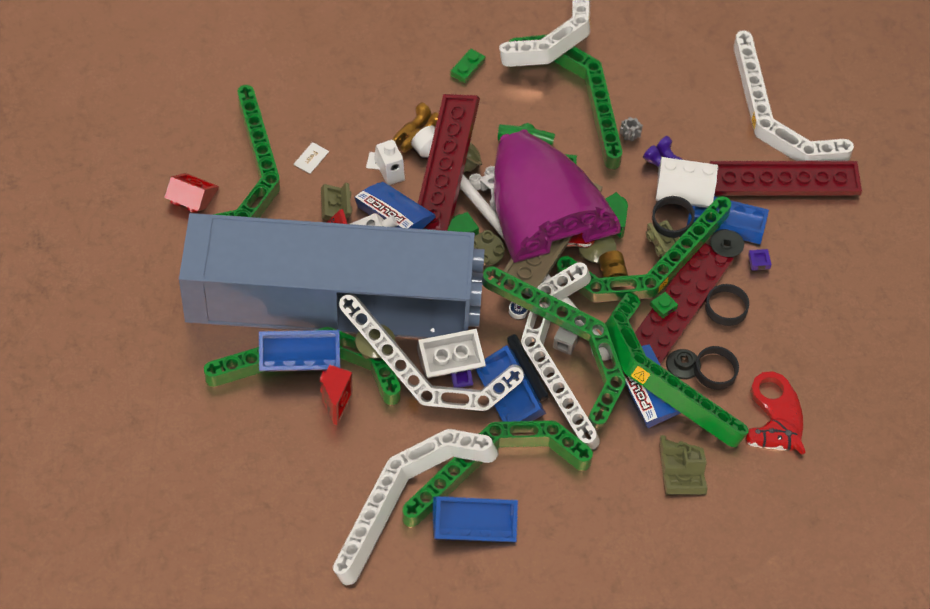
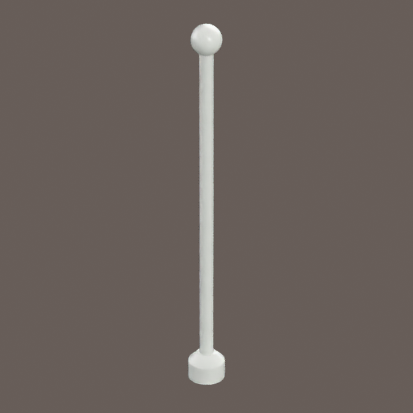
M427 126L421 129L412 140V147L423 158L429 157L435 132L434 126ZM463 175L460 189L504 239L497 213ZM549 274L544 280V282L551 278ZM568 297L561 300L577 308ZM581 320L575 321L578 326L584 325ZM596 329L592 330L595 335H600ZM600 347L599 352L602 360L611 359L608 350Z

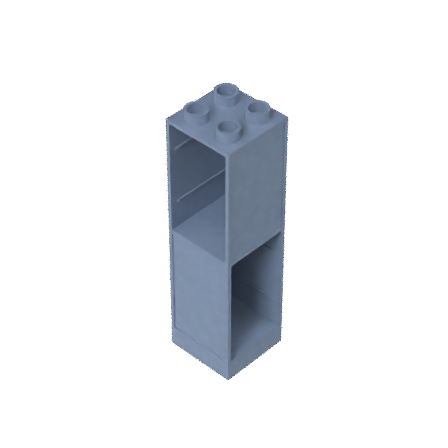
M189 213L179 274L184 318L186 323L302 331L331 327L346 334H357L359 330L339 307L340 299L344 295L352 293L359 298L380 324L387 326L393 332L395 337L426 339L467 331L468 327H479L485 249H474L475 233ZM345 299V300H346V303H345L344 305H345L346 307L351 306V307L353 308V310H354L353 312H351V314L354 315V313H355L357 310H359L360 307L358 306V307L355 309V308L352 306V303H353L354 301H353L352 299H350V300ZM359 313L357 315L358 322L361 324L366 323L367 316Z

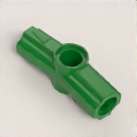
M524 123L521 126L499 124L498 141L505 134H512L526 129L530 134L551 146L553 145L555 134L535 129L532 124Z

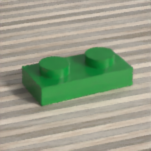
M470 48L452 68L450 75L466 83L485 62L486 56Z

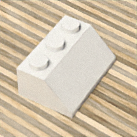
M662 157L658 169L656 201L668 196H678L686 199L692 206L708 208L714 199L718 165Z
M477 329L418 340V355L421 367L427 378L486 366Z

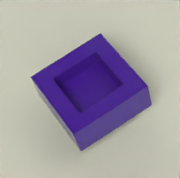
M768 249L749 250L748 256L751 270L771 269L772 264Z

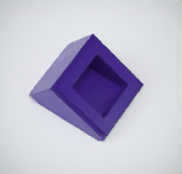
M471 370L450 374L454 388L473 385Z

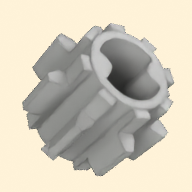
M629 117L621 122L619 133L622 134L626 141H634V139L637 140L638 137H641L643 125L638 122L637 118Z

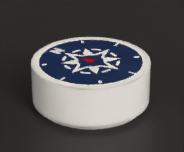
M511 302L509 305V314L514 319H523L527 316V309L514 302Z

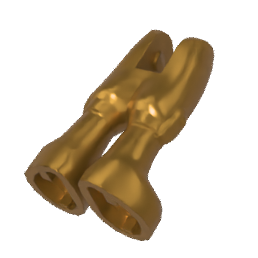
M423 102L416 106L417 116L415 119L406 123L392 139L397 146L402 143L401 151L404 153L413 148L412 140L421 129L427 126H434L436 128L439 113L434 112L431 115L430 108Z

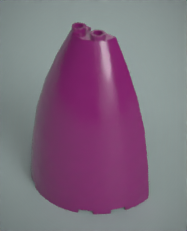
M526 129L512 134H505L500 138L501 142L497 147L494 167L495 206L503 237L514 263L550 253L552 241L583 233L582 238L586 243L620 233V222L602 193L585 172L565 154L530 134Z

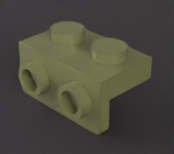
M345 183L341 188L323 184L321 187L322 219L330 220L341 209H343L346 219L351 216L352 206H350L351 191L349 183Z
M668 220L658 223L665 229L673 230ZM652 223L647 224L646 237L649 242H653L657 255L663 257L679 238L665 237L656 231Z

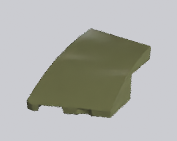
M660 435L661 464L666 494H707L708 488L704 475L707 461L704 449L695 445H689L683 441L676 443L667 440L666 436Z

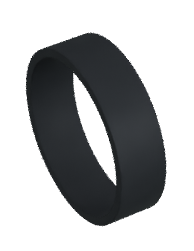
M668 196L662 198L653 208V226L658 233L665 237H681L694 223V208L690 202L682 197ZM666 204H679L690 212L692 220L683 229L668 230L658 224L655 214L660 207Z
M721 284L710 290L705 304L706 312L710 319L717 324L724 326L737 325L747 316L749 298L738 286ZM730 292L743 300L746 310L738 317L725 318L712 310L709 300L717 293Z
M710 346L703 349L694 364V373L698 381L714 390H721L731 386L739 372V363L735 355L728 349L720 346ZM707 354H718L725 357L734 368V377L725 382H715L708 379L700 371L699 359Z

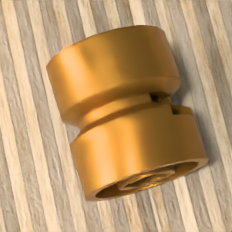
M616 250L608 251L599 257L603 278L628 276L622 252Z

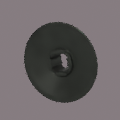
M722 229L716 231L711 236V247L721 256L734 257L744 249V240L735 231Z
M687 349L675 350L668 355L666 368L679 379H691L695 377L694 364L698 356ZM699 359V362H698V363H699V368L701 369V362H700V359Z

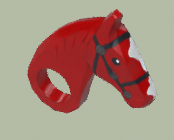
M773 371L762 372L755 377L750 392L752 400L762 408L771 420L760 428L748 429L749 432L745 438L746 442L753 447L775 450L796 449L800 454H805L806 451L801 441L803 414L795 390L782 374ZM767 382L774 383L781 388L782 395L776 399H769L761 394L759 386Z

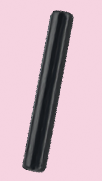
M516 334L509 336L507 342L539 401L547 400L548 393Z

